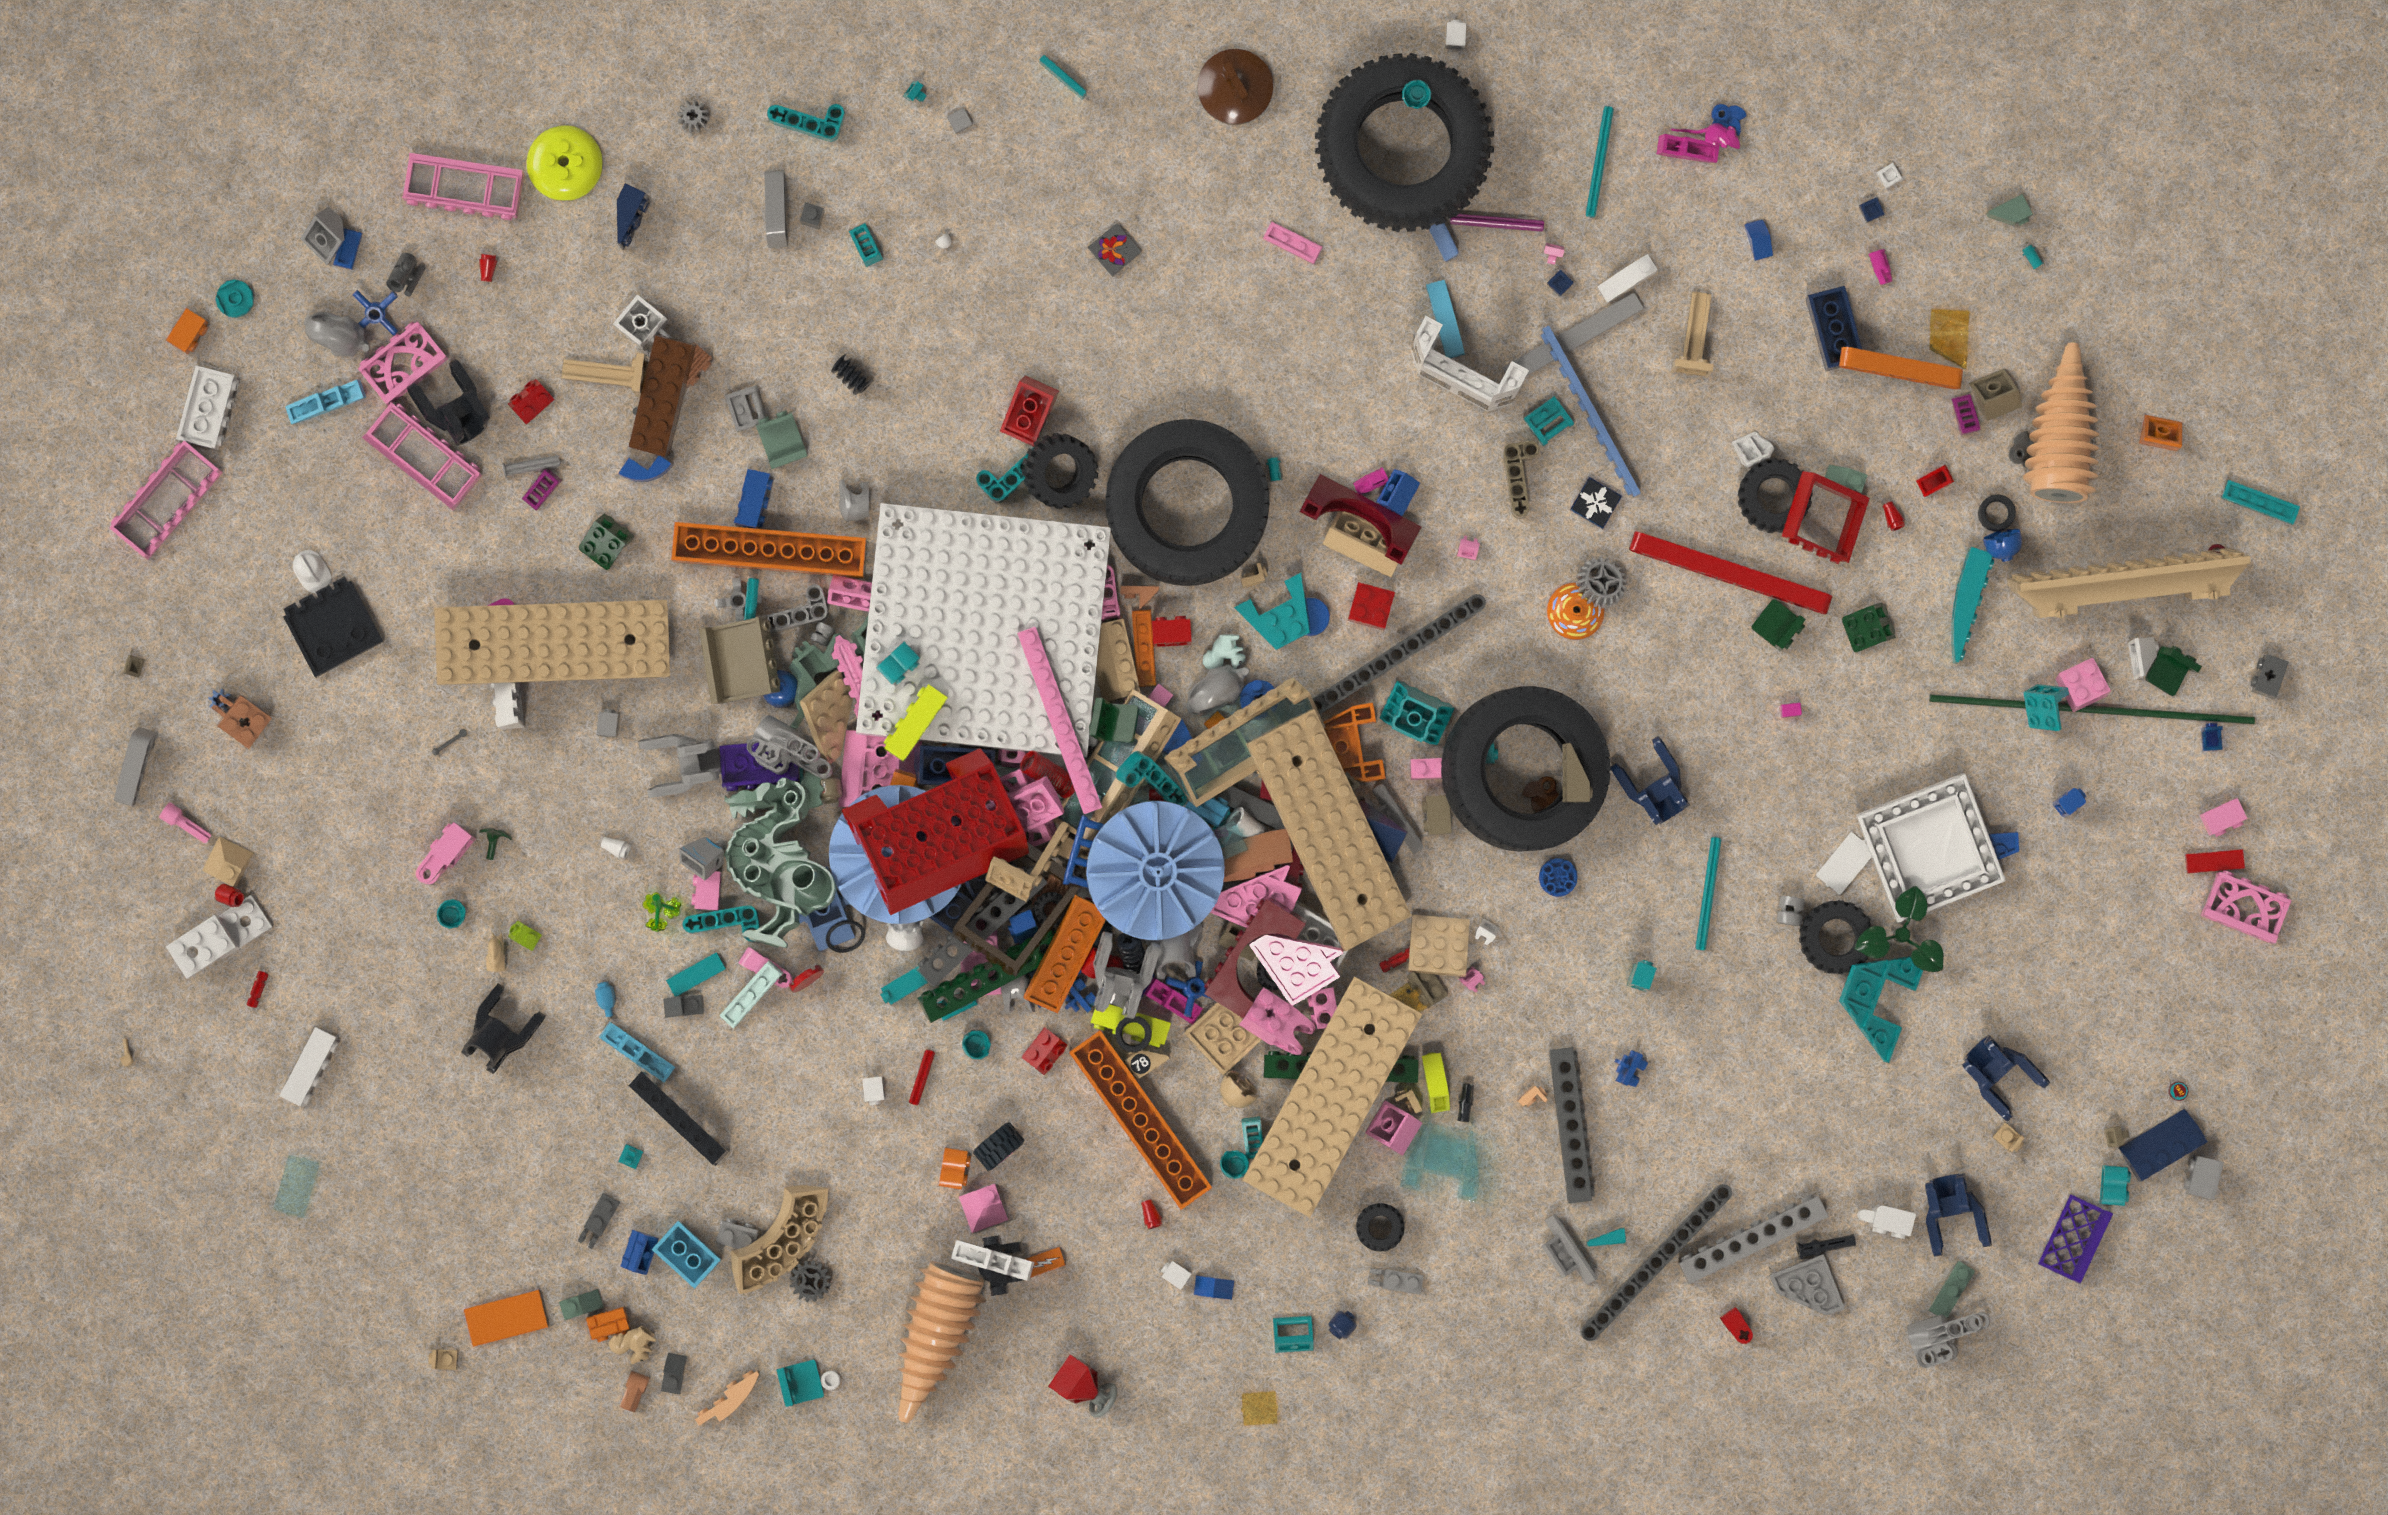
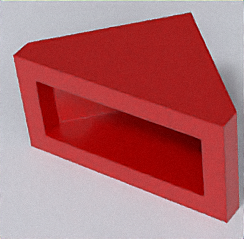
M1943 465L1919 478L1916 482L1923 496L1927 497L1951 485L1954 480L1947 466Z

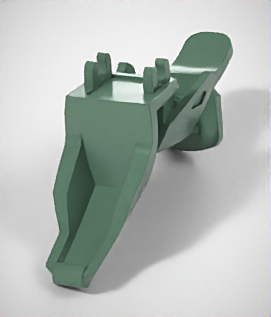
M869 613L863 625L850 636L853 641L852 643H855L857 646L855 650L856 656H861L863 661L866 640L861 634L868 625ZM834 634L824 653L816 646H810L807 641H803L802 644L804 646H800V650L796 647L795 652L792 653L794 660L788 668L798 682L794 701L799 713L790 726L796 730L805 717L800 701L816 687V683L813 680L814 676L819 672H831L840 664L838 659L832 658L831 653L834 651L835 637L841 636V634Z

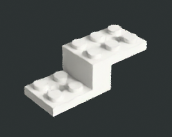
M250 895L244 899L239 907H231L219 916L213 915L167 945L166 948L186 979H189L218 959H225L271 929L272 925L254 897ZM244 916H248L251 919V923L247 927H243L240 922ZM191 947L198 949V955L195 958H191L188 955V950Z

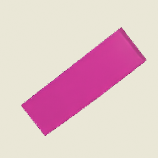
M1663 134L1659 136L1656 154L1699 162L1717 163L1720 144L1713 145L1690 137L1682 138Z
M1153 977L1151 983L1142 991V994L1192 1025L1203 1010L1202 1007L1194 1003L1192 1016H1184L1187 998Z

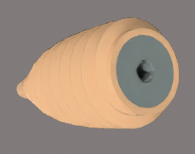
M2067 343L2060 366L2056 368L2057 374L2048 381L2049 386L2052 388L2041 394V398L2046 402L2036 407L2037 413L2041 416L2032 421L2033 426L2038 430L2033 431L2029 435L2030 440L2034 444L2027 448V453L2032 457L2025 461V466L2031 471L2025 473L2023 479L2031 485L2030 495L2044 501L2077 503L2087 500L2088 494L2096 492L2094 487L2089 486V481L2098 478V475L2091 472L2090 467L2097 465L2099 462L2091 458L2090 453L2098 451L2099 447L2091 444L2090 439L2098 437L2099 433L2091 430L2090 425L2097 423L2098 419L2090 416L2089 410L2097 406L2088 402L2087 396L2092 394L2093 391L2086 389L2085 380L2088 378L2084 377L2081 349L2078 343Z
M931 1261L928 1268L919 1269L925 1275L923 1282H914L921 1289L918 1296H910L916 1302L915 1309L905 1310L912 1316V1323L902 1324L909 1330V1336L907 1338H900L906 1344V1352L897 1353L904 1358V1367L898 1368L903 1373L902 1383L899 1384L902 1388L898 1420L905 1423L913 1420L921 1404L926 1402L925 1398L929 1392L937 1390L935 1383L947 1380V1376L943 1373L945 1368L952 1369L956 1367L951 1357L963 1355V1351L958 1347V1344L970 1341L964 1332L965 1330L975 1329L976 1326L970 1321V1318L981 1315L980 1310L975 1307L976 1303L987 1301L981 1294L985 1282L982 1278L960 1268L940 1262Z

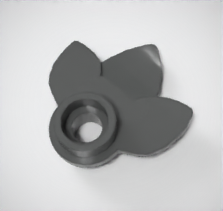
M2028 431L2018 434L2014 439V446L2009 450V459L2015 464H2022L2025 468H2027L2025 461L2032 457L2027 453V448L2034 444V442L2030 441ZM2017 451L2021 453V457L2017 455Z

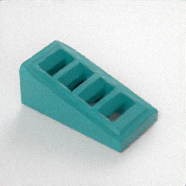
M866 223L849 231L866 267L883 260ZM866 232L865 235L856 239V235ZM869 238V241L859 245L860 242ZM871 245L873 246V248H871V249H869V250H867V251H865V252L862 251L863 249H865V248H867V247H869V246H871Z
M1260 1116L1241 1119L1245 1152L1248 1159H1254L1258 1152H1249V1149L1261 1147L1264 1141ZM1250 1125H1257V1126H1258V1127L1246 1128V1126H1250ZM1258 1132L1259 1135L1247 1136V1133ZM1259 1140L1260 1143L1248 1144V1141Z
M1619 1228L1590 1239L1586 1242V1246L1624 1244L1626 1242L1625 1228Z

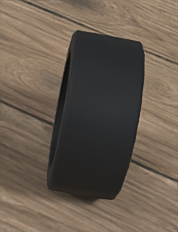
M2000 494L1991 495L1986 498L1978 510V518L1982 526L1994 532L2003 531L2013 523L2016 515L2013 502L2008 497ZM1993 502H2000L2008 509L2007 519L2001 524H1993L1986 517V509Z
M1135 1016L1134 1019L1124 1018L1116 1027L1115 1037L1117 1043L1128 1052L1141 1051L1151 1041L1152 1031L1150 1025L1139 1016ZM1129 1023H1138L1144 1028L1145 1037L1138 1045H1129L1123 1040L1122 1030Z

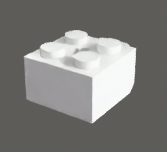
M638 294L613 323L615 328L644 351L654 342L655 335L659 333L662 336L672 338L663 330L669 322L668 319ZM644 319L645 324L638 327L637 321Z
M1877 1205L1873 1207L1872 1211L1866 1209L1859 1210L1857 1216L1859 1220L1869 1222L1868 1227L1873 1228L1872 1232L1886 1234L1888 1231L1892 1232V1237L1905 1239V1236H1911L1916 1214Z

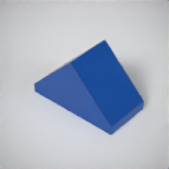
M1763 219L1744 224L1754 261L1773 256L1770 233Z
M1196 1276L1194 1295L1232 1300L1234 1280Z

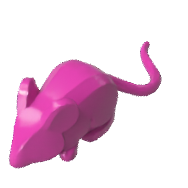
M1713 123L1707 128L1700 130L1671 129L1676 132L1694 134L1705 132V142L1713 145L1721 144L1723 148H1727L1728 145L1736 149L1740 148V141L1733 126L1726 128L1722 124Z

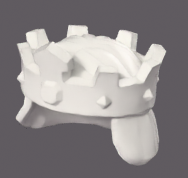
M924 920L908 924L888 923L887 943L900 951L916 949L924 940L922 933Z

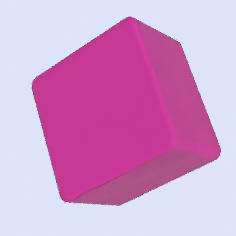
M1801 703L1781 705V718L1801 716Z

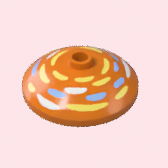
M1576 582L1568 583L1558 588L1550 597L1547 606V616L1551 627L1562 637L1571 640H1580L1591 636L1599 629L1604 619V608L1601 609L1600 604L1594 607L1593 602L1587 604V598L1581 599L1583 593L1577 592L1579 586L1576 585ZM1576 606L1579 607L1580 612L1575 613L1573 611V608Z

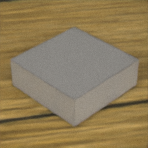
M964 108L947 116L955 134L973 126Z

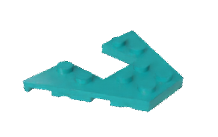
M1911 956L1852 965L1839 1002L1883 1062L1889 1063L1902 1027L1873 1015L1885 980L1916 991L1923 970L1913 964Z

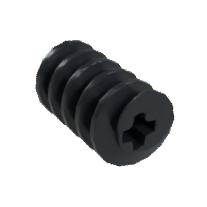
M844 354L833 365L831 372L833 374L837 373L836 377L838 379L843 378V384L849 383L847 388L849 390L854 388L853 394L857 395L864 392L874 380L866 381L868 374L861 376L863 369L861 368L856 371L857 363L850 365L852 358L845 360L846 354Z
M1121 933L1116 939V944L1125 969L1130 972L1140 971L1145 957L1141 939Z

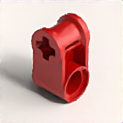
M1736 1307L1720 1317L1725 1327L1739 1343L1747 1344L1752 1340V1330ZM1741 1330L1744 1332L1748 1331L1747 1340L1739 1338Z

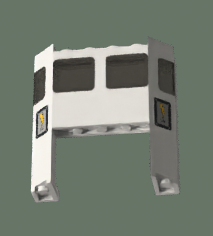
M1425 316L1416 333L1411 350L1418 375L1487 412L1512 405L1529 370L1512 361L1500 384L1433 350L1437 344L1438 333L1443 324Z

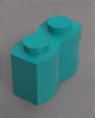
M904 641L876 669L891 685L894 683L898 685L906 678L904 674L908 670L912 672L920 665L918 662L920 657Z
M2102 1166L2100 1204L2125 1206V1202L2129 1201V1191H2126L2127 1183H2130L2131 1172L2128 1171V1167Z

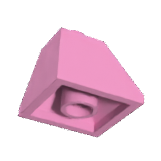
M996 1184L959 1197L972 1233L1008 1220Z

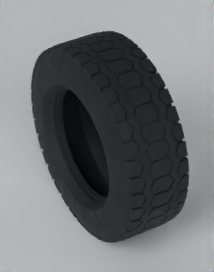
M1180 419L1164 422L1147 429L1133 439L1119 455L1107 483L1106 515L1109 528H1111V534L1121 553L1133 566L1144 574L1172 585L1196 586L1207 584L1224 578L1237 570L1257 548L1263 537L1268 520L1270 505L1269 488L1260 461L1241 438L1224 427L1207 421ZM1181 460L1199 461L1213 467L1227 482L1233 500L1232 513L1223 530L1211 540L1192 546L1177 545L1161 538L1148 524L1142 507L1143 494L1152 476L1162 467Z
M1520 686L1497 691L1471 705L1452 727L1443 749L1441 761V779L1444 793L1446 794L1449 806H1451V810L1460 823L1474 836L1489 845L1517 852L1553 848L1581 833L1600 811L1607 795L1611 775L1607 742L1600 727L1590 713L1578 702L1563 693L1537 686ZM1518 724L1531 725L1545 731L1557 742L1561 751L1562 744L1571 743L1593 790L1590 802H1563L1562 788L1554 802L1535 814L1519 813L1507 808L1494 796L1486 778V757L1492 743L1504 730Z

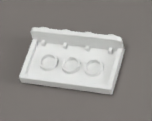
M195 366L176 437L177 440L215 450L222 446L224 441L222 433L229 423L228 411L232 409L234 404L233 392L237 391L239 380H237L235 374Z

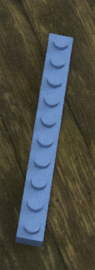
M1548 325L1541 330L1543 334L1540 336L1545 345H1550L1552 349L1550 354L1553 360H1558L1561 365L1559 371L1563 378H1568L1570 382L1568 387L1571 393L1578 396L1580 401L1577 403L1581 411H1586L1589 416L1586 420L1591 429L1595 427L1598 433L1595 436L1599 444H1604L1606 447L1605 455L1609 462H1614L1616 475L1619 479L1623 478L1625 482L1623 487L1627 495H1632L1634 498L1641 492Z

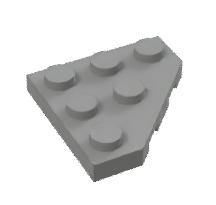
M1824 1254L1769 1275L1775 1292L1781 1296L1826 1316L1845 1309Z

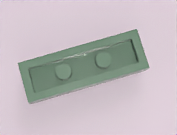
M1957 1261L1928 1311L1935 1315L1942 1314L1948 1318L1975 1270Z

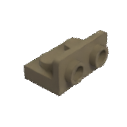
M1412 972L1407 976L1409 986L1417 991L1419 1001L1423 1006L1426 1005L1427 1008L1448 996L1434 974Z

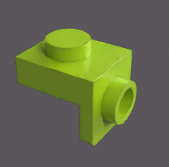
M516 921L511 926L508 935L510 939L531 951L534 950L542 934L520 921Z

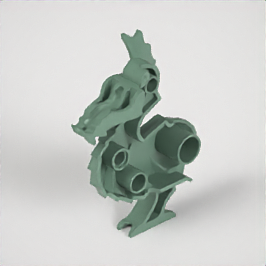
M808 771L805 772L801 784L788 778H781L776 786L771 783H762L753 792L742 790L736 795L733 794L730 798L726 795L724 796V801L729 804L730 812L734 819L737 818L738 813L747 818L748 810L752 813H755L756 809L770 810L766 812L765 816L755 818L753 822L744 823L741 828L733 832L734 835L727 843L729 846L724 856L726 857L727 871L732 874L734 881L741 886L743 891L748 895L751 893L759 899L762 898L775 904L777 910L775 917L757 930H747L742 936L777 948L779 946L783 948L788 947V943L783 940V937L800 925L799 913L806 917L815 910L826 908L834 900L837 891L836 882L830 871L822 865L809 860L811 852L801 847L799 841L781 843L783 835L799 822H802L807 816L809 809L823 805L821 794L824 791V787L820 784L821 778Z

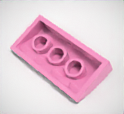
M1047 776L1008 794L1024 832L1064 814L1061 801ZM995 803L987 804L986 808L990 811L995 810Z

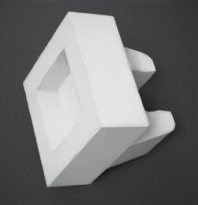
M1483 919L1476 931L1475 938L1478 940L1481 935L1486 937L1487 939L1484 944L1488 945L1491 941L1493 942L1500 928Z

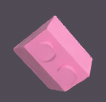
M1385 1100L1365 1133L1403 1156L1421 1127L1422 1122Z

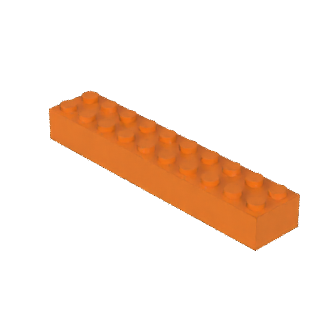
M675 522L671 560L674 563L864 578L867 539Z
M1101 1030L1069 1052L1180 1210L1212 1188Z

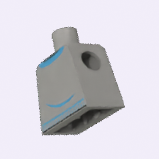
M702 837L679 848L680 863L705 881L723 865L724 850L727 849V845L722 839L714 843L707 837Z

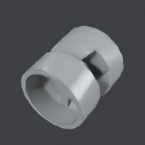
M1780 896L1779 907L1781 911L1777 913L1776 923L1801 926L1802 915L1800 911L1804 909L1805 899ZM1788 907H1794V912L1787 911Z

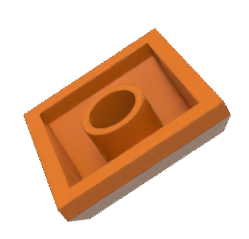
M2145 415L2139 444L2178 451L2182 447V422Z

